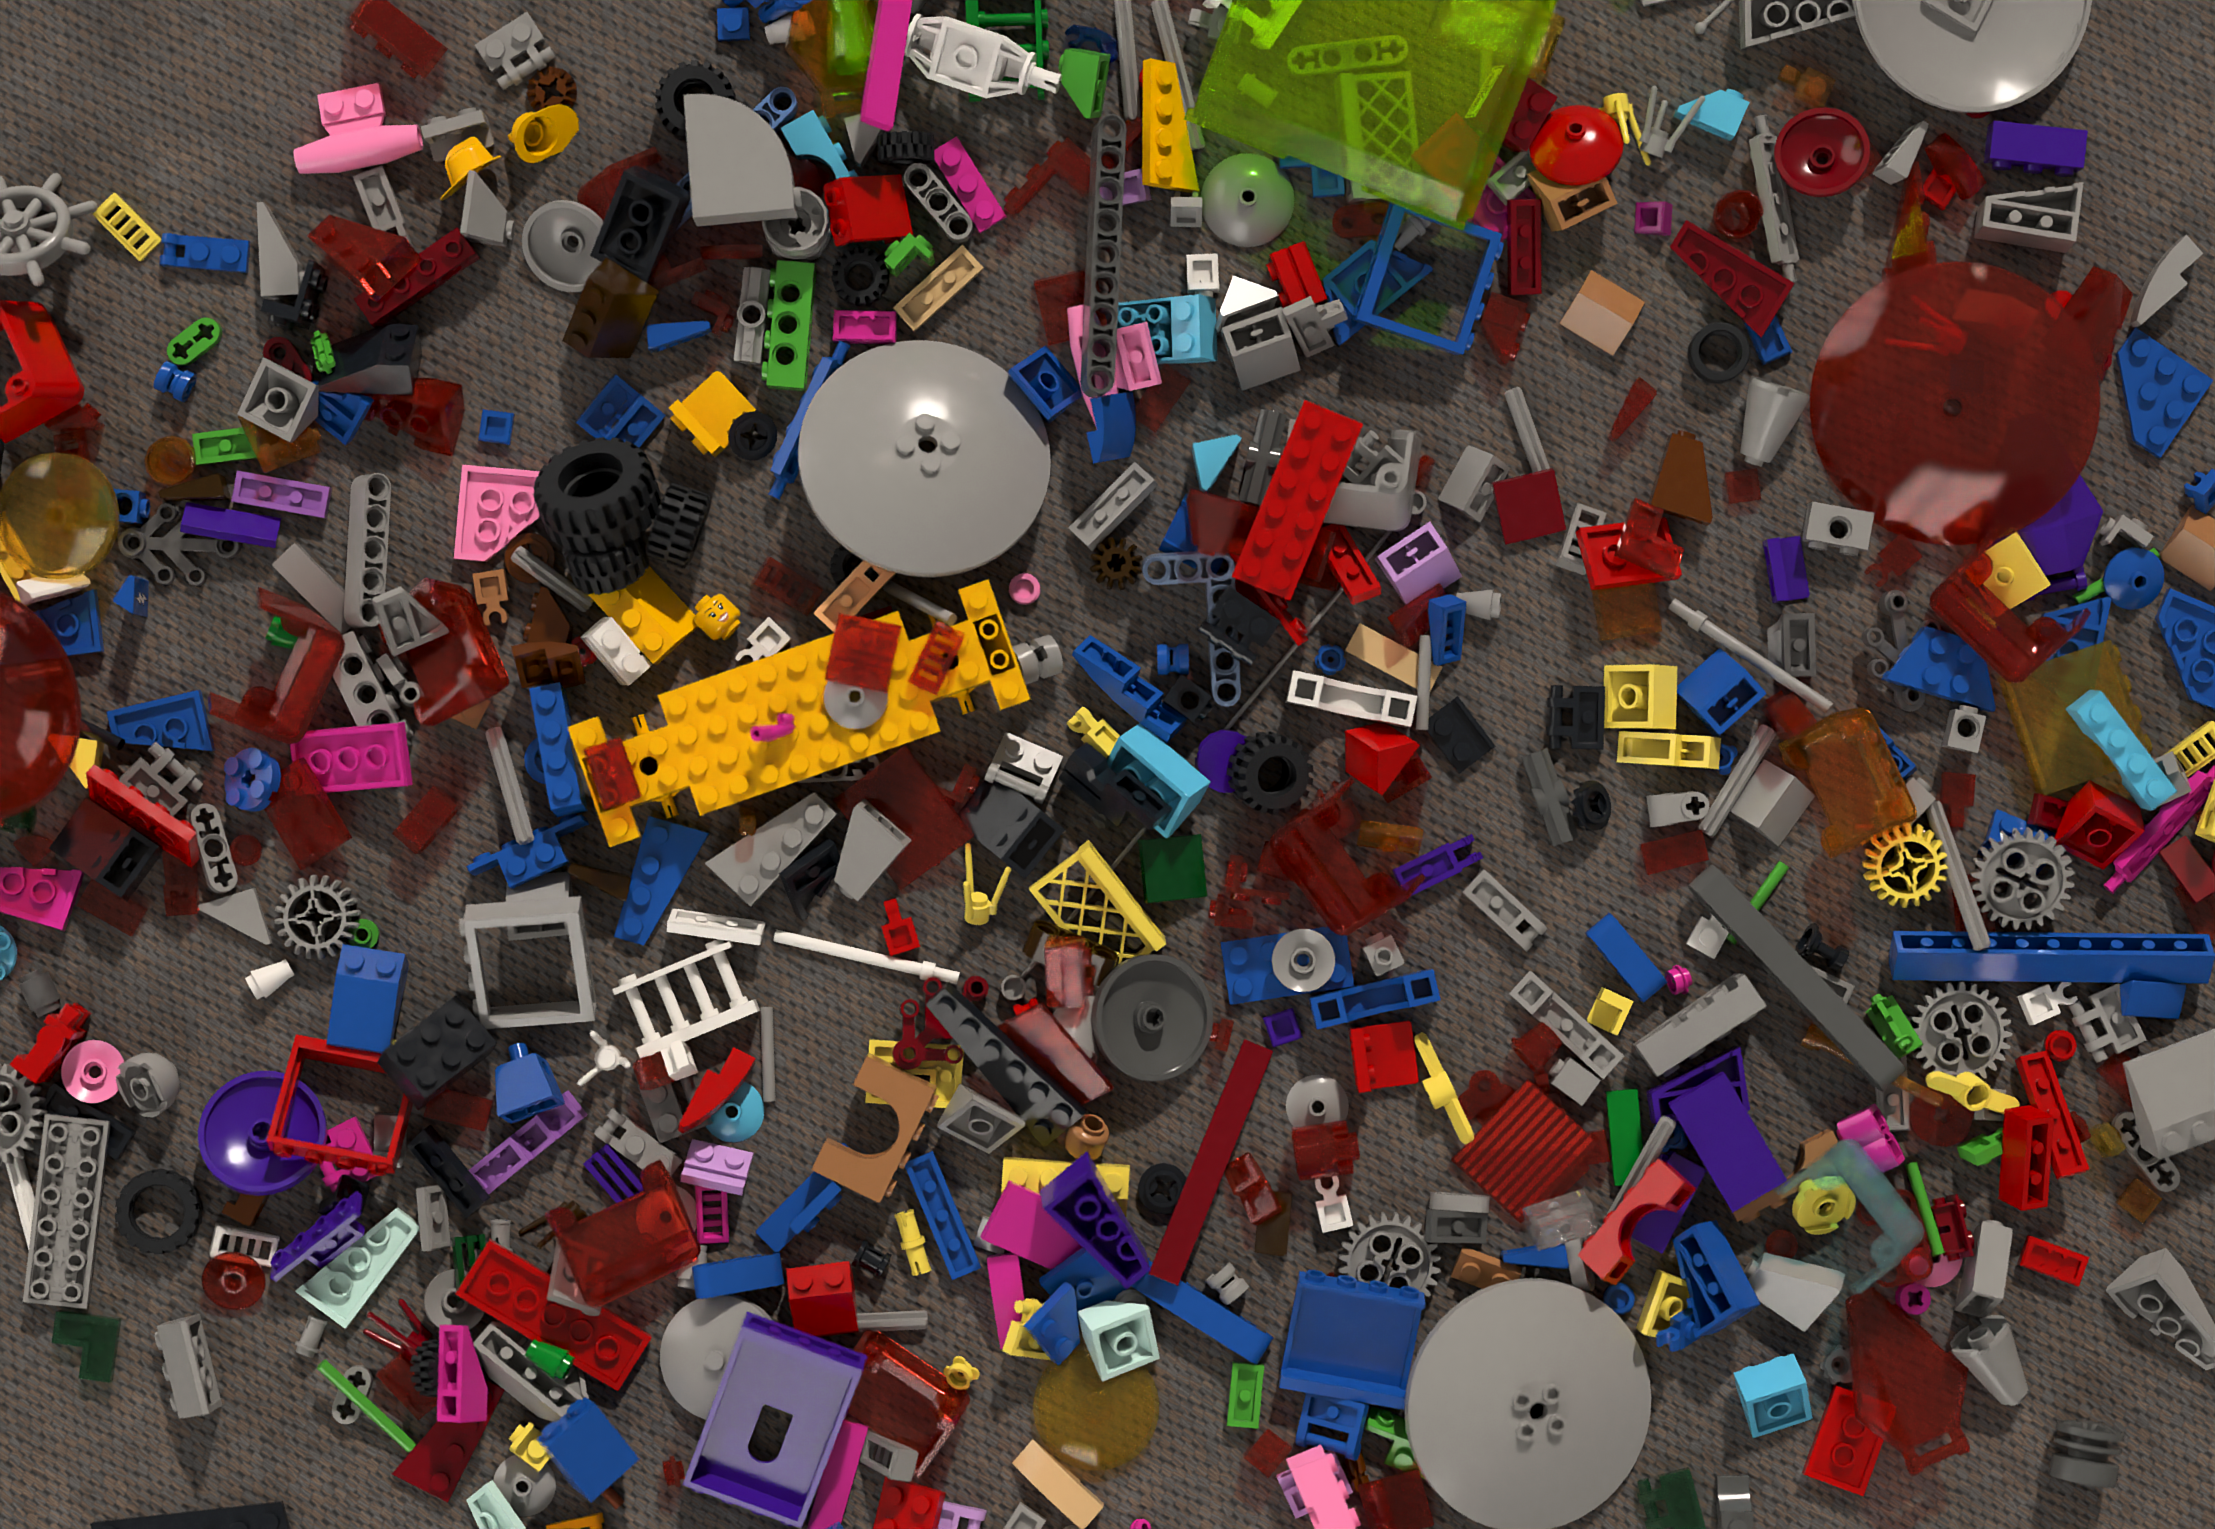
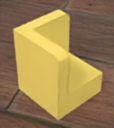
M1601 987L1587 1017V1022L1618 1036L1634 1001Z

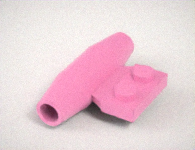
M374 83L317 95L321 122L330 136L294 149V160L299 174L340 173L389 163L423 150V140L418 125L382 126L386 116L383 94L380 84Z
M1084 304L1067 308L1070 348L1079 384L1081 379ZM1095 312L1094 320L1098 325L1102 326ZM1147 322L1117 328L1115 382L1112 389L1103 396L1119 394V388L1133 391L1161 384L1162 380ZM1094 343L1092 347L1094 354L1097 357L1104 358L1105 348L1099 343ZM1093 374L1091 376L1092 385L1097 389H1103L1104 381L1102 377ZM1081 389L1084 401L1096 426L1090 401L1092 398L1085 395Z

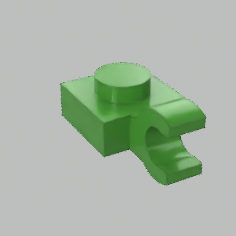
M2000 1127L1989 1136L1982 1133L1958 1145L1959 1157L1976 1166L1990 1163L1993 1158L2003 1154V1127Z

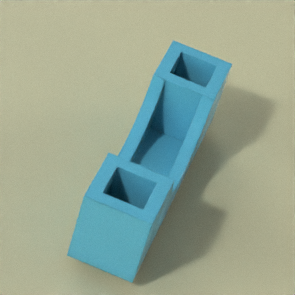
M812 110L781 127L786 140L798 160L812 159L820 161L833 171L836 179L858 176L854 169L848 172L843 161L848 158L840 143L837 142L833 145L828 133L832 132V129L824 115L817 117L815 111Z
M2089 690L2065 709L2081 731L2092 739L2109 757L2121 776L2122 785L2140 808L2154 810L2177 792L2102 691Z

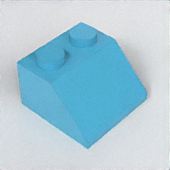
M1794 1353L1779 1356L1771 1361L1756 1366H1748L1734 1372L1736 1389L1752 1438L1813 1419L1807 1382Z

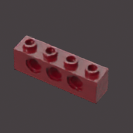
M456 227L356 296L354 301L372 326L375 328L383 326L473 264L480 257L470 242L460 233V229Z

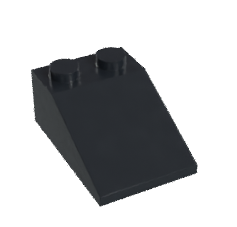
M638 165L624 170L590 256L601 262L607 257L642 281L648 283L682 221L691 199V192Z
M385 324L331 345L336 365L332 368L333 372L327 374L326 371L321 372L318 384L319 392L413 395L422 357L419 325Z

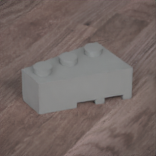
M2083 182L2058 188L2054 186L2046 187L2038 191H2019L1986 196L1977 208L1974 238L2067 253L2077 239Z

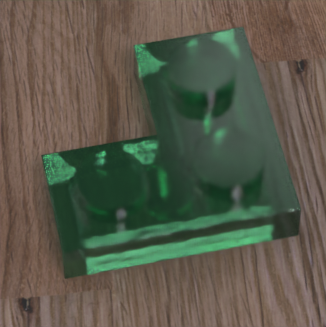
M62 1310L56 1311L52 1343L83 1347L78 1379L108 1383L113 1381L122 1318Z

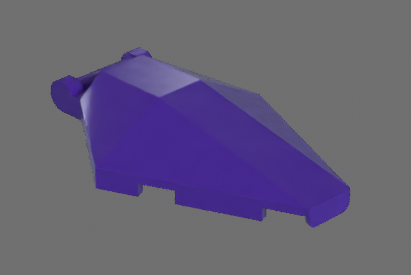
M2036 412L2008 418L2003 443H2000L1988 490L1990 495L1986 510L1982 513L1977 535L1991 547L2017 531L2045 576L2072 571V576L2049 581L2051 584L2049 587L2024 602L2034 600L2035 596L2075 588L2076 591L2087 589V578L2083 564L2104 511L2041 413Z

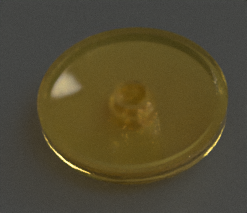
M44 453L27 459L11 472L0 491V538L6 551L19 566L42 578L70 579L90 572L110 553L119 529V505L111 483L99 468L88 460L73 454Z
M1086 1344L1078 1345L1059 1366L1052 1361L1043 1371L1034 1394L1033 1414L1041 1439L1055 1456L1077 1468L1107 1470L1127 1463L1146 1447L1157 1426L1159 1397L1155 1382L1144 1365L1102 1382Z

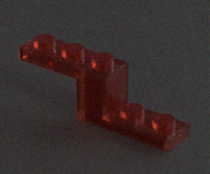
M1139 117L1133 122L1129 119L1125 122V153L1142 136V120ZM1068 137L1062 143L1059 140L1056 141L1046 153L1049 158L1041 166L1038 163L1035 164L1025 176L1027 182L1020 189L1015 186L1004 198L1006 202L1004 211L1014 219L1055 174L1084 199L1089 193L1091 158ZM1101 157V163L1105 168L1111 169L1114 166V162L1110 157Z

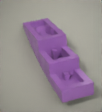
M569 1090L562 1094L565 1104L537 1114L469 1169L470 1173L488 1195L588 1115Z

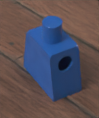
M516 1043L509 1046L508 1051L511 1061L499 1065L495 1069L498 1116L513 1124L565 1104L547 1060L537 1053L529 1054L525 1043Z

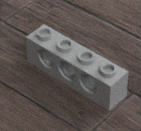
M350 631L320 646L319 649L356 725H374L378 716L386 714L390 723L405 722L408 747L413 745L410 737L414 736L408 721L406 719L401 721L396 709L400 708L395 694L393 691L387 693L382 682L386 680L385 673L378 663L373 664L369 656L373 649L366 635L360 636L358 632ZM354 658H359L362 662V670L357 675H352L348 669L349 662ZM372 686L376 691V697L374 701L367 704L362 699V692L366 687Z

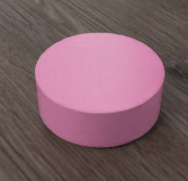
M1018 574L1009 584L1010 596L1020 605L1032 604L1039 597L1040 584L1031 574Z

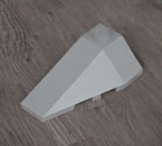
M2167 1248L2139 1257L2107 1286L2106 1292L2125 1314L2134 1319L2139 1313L2153 1323L2149 1329L2152 1333L2158 1336L2162 1332L2176 1339V1350L2205 1370L2215 1368V1323L2187 1273Z

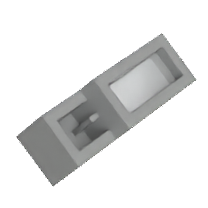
M2187 235L2180 238L2162 256L2149 274L2134 306L2130 325L2133 328L2143 324L2188 284L2180 273L2198 259L2203 252Z
M294 543L271 564L342 635L351 628L344 619L345 591L299 544ZM363 610L361 611L363 617L366 613Z

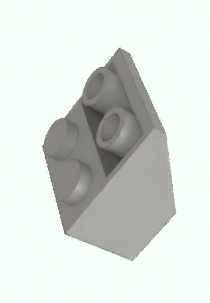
M1282 307L1222 327L1221 335L1241 391L1301 371L1292 335Z
M568 872L544 874L513 889L509 888L507 884L506 902L573 897L571 875ZM567 922L507 926L508 941L569 935Z

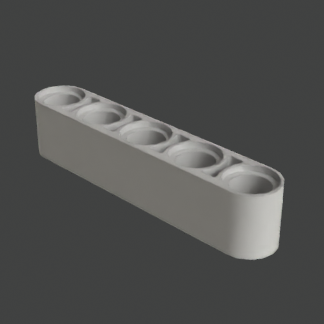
M381 473L358 476L351 484L344 619L353 628L371 627L380 624L372 598L384 594L386 588L391 483ZM369 482L373 486L372 494L369 491ZM367 514L371 517V525L367 522ZM366 545L369 547V557L365 553ZM364 576H366L368 580L367 588L364 586L363 583ZM363 607L366 611L365 619H363L361 613Z

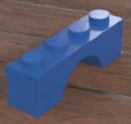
M560 682L529 688L550 810L556 817L588 811L583 781L579 773L572 739L568 730L572 719L566 690Z
M1431 968L1308 997L1316 1029L1441 1000L1434 969Z

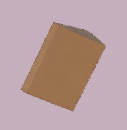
M1591 270L1559 324L1613 356L1633 326L1645 302Z
M2191 505L2159 555L2162 561L2209 591H2212L2215 587V519L2195 509V506Z

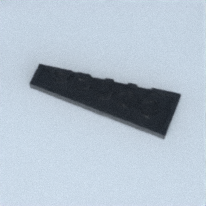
M950 982L930 997L926 1003L928 1009L1013 1111L1025 1121V1125L1032 1132V1135L1044 1147L1084 1116L1087 1109Z
M283 1501L103 1520L90 1524L92 1529H291Z

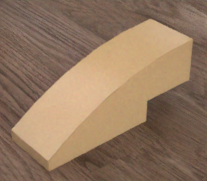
M1034 1439L1030 1441L1012 1462L1050 1502L1080 1529H1085L1104 1507V1503Z

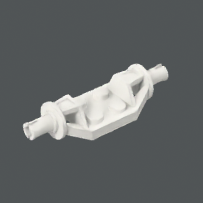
M916 14L908 26L904 56L910 57L927 79L984 98L1012 93L1024 95L1030 85L1055 94L1059 90L1061 83L1058 82L1062 81V74L1037 67V53H1028L1004 35L947 16L923 17L921 14ZM917 44L931 50L930 57L916 48ZM1004 76L1019 78V82L1001 80Z

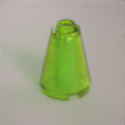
M827 0L826 66L829 74H832L834 69H836L837 75L841 76L868 71L875 24L863 0Z

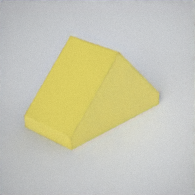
M53 734L50 736L49 740L85 789H88L86 772L93 764L101 768L104 743L97 740Z

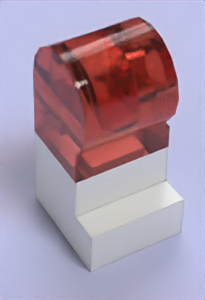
M680 1039L670 1043V1047L656 1052L654 1055L636 1060L633 1063V1069L640 1089L652 1090L698 1073L690 1047Z

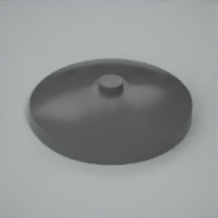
M1157 954L1135 956L1117 965L1100 984L1092 1006V1031L1099 1051L1106 1061L1120 1073L1145 1081L1171 1079L1189 1069L1199 1059L1208 1044L1213 1025L1211 998L1202 979L1184 962L1170 956Z

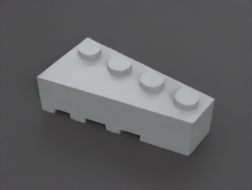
M1734 973L1633 1043V1046L1653 1075L1658 1077L1662 1074L1665 1078L1680 1068L1678 1063L1687 1057L1690 1060L1697 1057L1706 1050L1704 1046L1714 1040L1717 1042L1732 1032V1028L1740 1023L1743 1024L1749 1021L1767 1005L1745 974Z

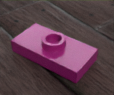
M834 310L833 342L838 343V341L853 344L896 343L898 314L896 311Z

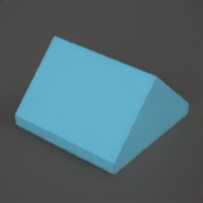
M1237 434L1192 444V455L1200 493L1204 496L1207 495L1239 447L1242 438Z

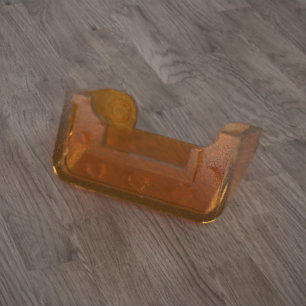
M1858 707L1834 712L1778 744L1786 766L1795 771L1805 770L1830 826L1822 830L1821 844L1830 859L1839 857L1916 820L1917 810L1875 718L1867 709Z

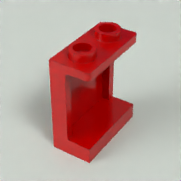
M901 174L841 177L824 185V199L827 204L831 224L830 230L835 246H843L851 242L884 240L885 244H891L896 240L902 241L909 233L913 235Z

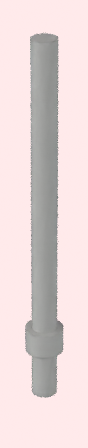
M1677 599L1671 602L1668 609L1688 622L1687 625L1695 631L1699 632L1701 630L1824 713H1827L1833 705L1831 701L1707 620L1708 616L1697 610L1695 612Z

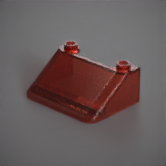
M661 1159L649 1164L641 1172L640 1182L644 1191L589 1217L577 1221L574 1213L566 1207H558L544 1213L581 1296L589 1306L599 1307L693 1263L700 1254L701 1247L676 1184Z

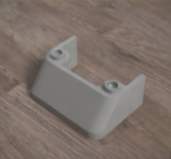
M1290 419L1287 441L1295 424V419ZM1408 432L1403 464L1387 463L1383 465L1377 472L1375 486L1340 482L1323 523L1393 532L1405 529L1411 520L1422 440L1416 434Z

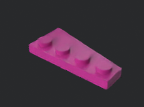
M0 867V912L65 931L84 872L81 870Z

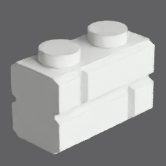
M612 617L601 618L580 637L620 685H630L652 665L644 655H640V650Z

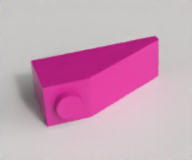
M439 1325L437 1421L458 1423L487 1421L488 1388L468 1326Z

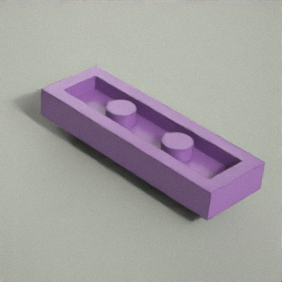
M237 471L231 501L327 519L332 488Z

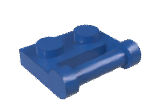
M1306 1393L1295 1439L1296 1445L1305 1448L1308 1445L1313 1447L1321 1445L1325 1450L1343 1454L1346 1459L1356 1461L1361 1451V1438L1369 1405L1351 1400ZM1312 1424L1349 1433L1348 1440L1344 1442L1311 1432Z

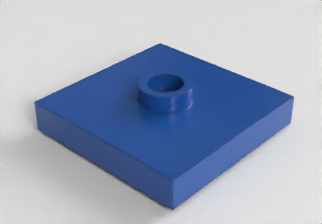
M1083 1247L1039 1278L1041 1286L1050 1296L1064 1281L1070 1284L1075 1289L1077 1312L1103 1301H1112L1119 1293L1127 1290Z

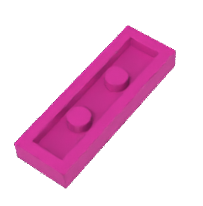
M957 136L934 150L936 164L979 233L1006 218V214Z

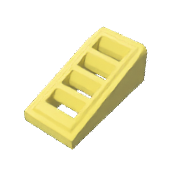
M116 193L109 196L92 214L140 262L161 243V238ZM119 205L121 209L108 220L106 217ZM129 215L131 218L117 230L115 226ZM138 224L140 228L127 240L124 236ZM147 233L150 237L136 249L134 245Z
M2207 721L2167 752L2173 751L2186 768L2187 778L2215 759V748L2204 736L2209 733L2215 741L2214 721ZM2195 741L2200 743L2206 751V755L2203 756L2193 744ZM2187 748L2196 762L2192 764L2182 750Z

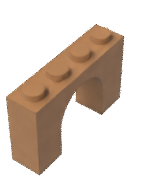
M868 1053L853 1085L883 1099L894 1109L899 1121L898 1138L885 1151L876 1154H863L827 1137L811 1170L880 1203L883 1196L888 1198L891 1196L897 1183L892 1177L897 1167L902 1170L904 1169L911 1155V1152L906 1150L910 1140L912 1139L917 1142L925 1126L920 1120L925 1111L932 1112L939 1096L934 1094L936 1085Z

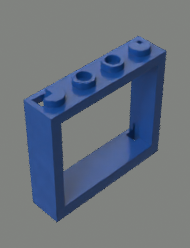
M1398 198L1391 199L1352 320L1454 355H1463L1465 350L1469 351L1474 340V333L1471 332L1474 320L1478 321L1484 309V303L1481 302L1483 292L1490 289L1494 278V273L1490 271L1494 260H1499L1504 243L1500 242L1502 234ZM1404 213L1487 241L1455 342L1372 314Z

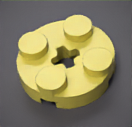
M1827 1176L1814 1181L1806 1180L1798 1187V1195L1795 1197L1792 1205V1214L1800 1227H1803L1806 1232L1813 1235L1826 1234L1839 1228L1837 1223L1843 1217L1846 1220L1849 1219L1855 1209L1856 1198L1841 1176Z

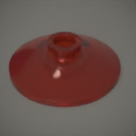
M225 1252L218 1254L206 1264L202 1273V1287L205 1294L213 1303L225 1309L241 1310L248 1308L261 1298L265 1290L266 1279L263 1269L253 1258L243 1253ZM231 1273L239 1275L241 1279H233Z

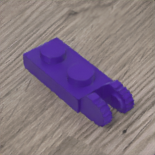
M1470 834L1451 844L1446 843L1392 869L1404 897L1408 898L1462 872V868L1483 859L1481 852H1474L1458 862L1453 852L1475 841L1473 835Z

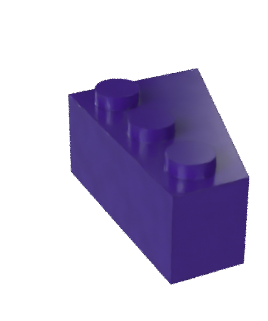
M1733 1046L1647 1090L1651 1123L1657 1125L1662 1116H1667L1677 1122L1678 1120L1668 1103L1722 1071L1726 1074L1745 1109L1749 1111L1750 1105L1741 1048Z

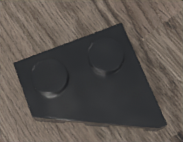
M829 838L779 873L794 913L802 921L809 916L806 908L815 895L821 898L827 890L830 881L836 875L840 855L836 844Z

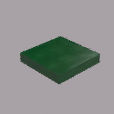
M1201 834L1169 837L1167 839L1138 840L1144 903L1207 897Z

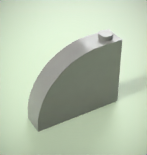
M709 94L684 95L692 215L696 226L798 217L797 207L802 206L801 188H795L794 175L787 153L771 126L756 112L737 101Z

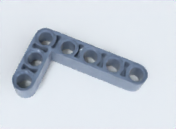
M1221 550L1157 553L1147 556L1142 562L1141 570L1147 582L1154 585L1205 582L1207 622L1213 626L1220 619L1210 612L1215 604L1212 600L1214 592L1218 589H1225L1227 585L1236 590L1235 578L1231 577L1235 569L1233 560L1228 553ZM1221 557L1226 559L1228 566L1223 573L1217 574L1211 571V563L1215 558ZM1186 559L1193 560L1196 563L1195 572L1188 576L1179 572V565ZM1154 561H1160L1165 566L1164 573L1160 577H1152L1147 572L1149 564ZM1231 626V630L1227 635L1238 642V631ZM1208 641L1212 696L1221 706H1233L1238 702L1241 695L1239 661L1232 658L1229 666L1219 667L1215 662L1217 655L1221 652L1229 651L1219 644L1213 645ZM1224 683L1233 685L1234 693L1229 698L1219 697L1217 690L1220 685Z

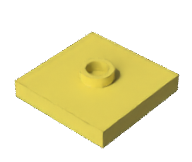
M2017 531L1962 564L1996 618L2051 585Z

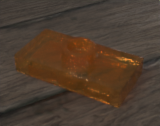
M1361 820L1356 846L1381 849L1385 852L1398 851L1419 854L1424 829Z

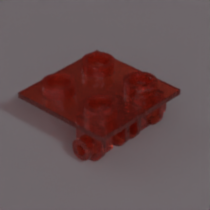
M1418 1468L1357 1485L1370 1529H1423L1434 1525Z

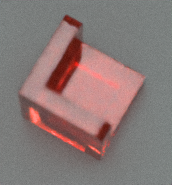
M1266 1429L1255 1444H1251L1247 1448L1243 1456L1269 1478L1292 1450V1445L1287 1440L1281 1439L1270 1429Z

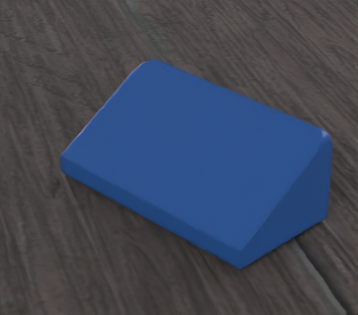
M2137 980L2120 984L2122 1016L2177 1020L2180 1016L2186 985Z

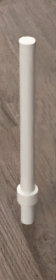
M777 929L774 935V942L918 975L922 980L935 977L940 981L957 984L960 972L936 967V963L923 961L922 964Z

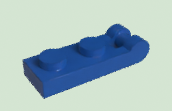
M162 233L161 244H164L163 255H160L159 265L248 273L251 242L248 240ZM177 246H185L184 257H176Z

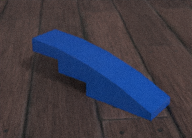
M1091 635L1073 650L1072 656L1093 681L1122 709L1168 743L1184 727L1187 718L1161 702L1164 693L1139 677L1141 667Z

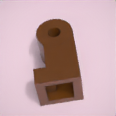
M241 1193L237 1202L233 1200L227 1201L221 1213L248 1227L254 1226L270 1195L257 1196Z

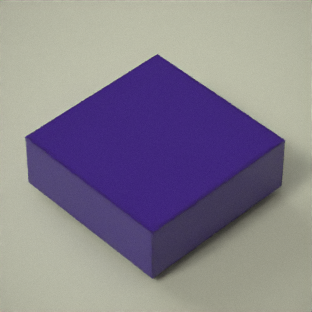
M1293 1008L1263 1017L1273 1048L1303 1038Z

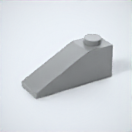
M257 202L261 297L267 300L297 299L305 271H303L299 259L269 206L264 202Z

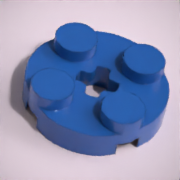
M247 748L240 751L235 757L227 759L224 771L226 773V801L229 805L241 810L257 812L263 810L272 802L268 799L273 791L277 792L279 789L281 771L279 763L275 758L270 757L269 752L257 748ZM252 775H255V780L251 782L250 786V778Z

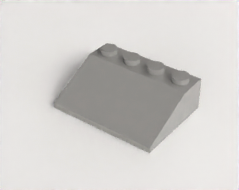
M2215 1029L2123 1063L2141 1148L2161 1160L2215 1139Z

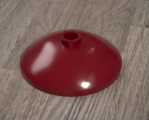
M1824 107L1809 109L1794 116L1781 129L1775 143V164L1781 178L1797 192L1812 197L1834 196L1850 189L1864 175L1870 160L1869 138L1861 123L1844 111ZM1820 157H1824L1828 162L1826 164H1819L1817 160Z

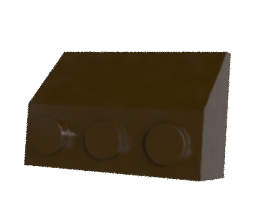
M606 257L588 276L562 341L588 358H631L660 291Z

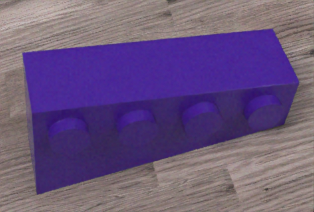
M1087 1151L1040 1190L1043 1209L1126 1289L1151 1270L1146 1250Z

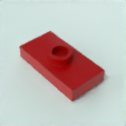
M2027 1235L2017 1264L2079 1287L2089 1257Z

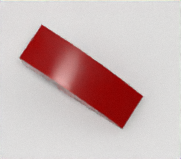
M733 1047L719 1074L707 1069L678 1124V1131L685 1133L725 1105L746 1080L755 1064L756 1058Z

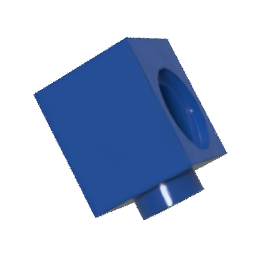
M102 488L99 519L107 522L143 525L144 518H148L150 514V500L146 499V493L140 491ZM125 499H130L132 501V510L130 513L123 515L120 511V505Z

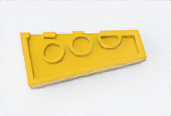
M1152 58L1143 60L1142 185L1192 193V191L1198 192L1199 186L1190 147L1176 64Z

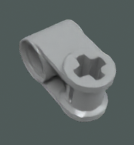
M1696 791L1670 792L1646 796L1650 827L1699 820L1706 816L1709 811L1708 798ZM1691 797H1695L1696 801L1702 803V807L1696 810L1697 814H1693L1692 810L1686 809V804L1691 803Z

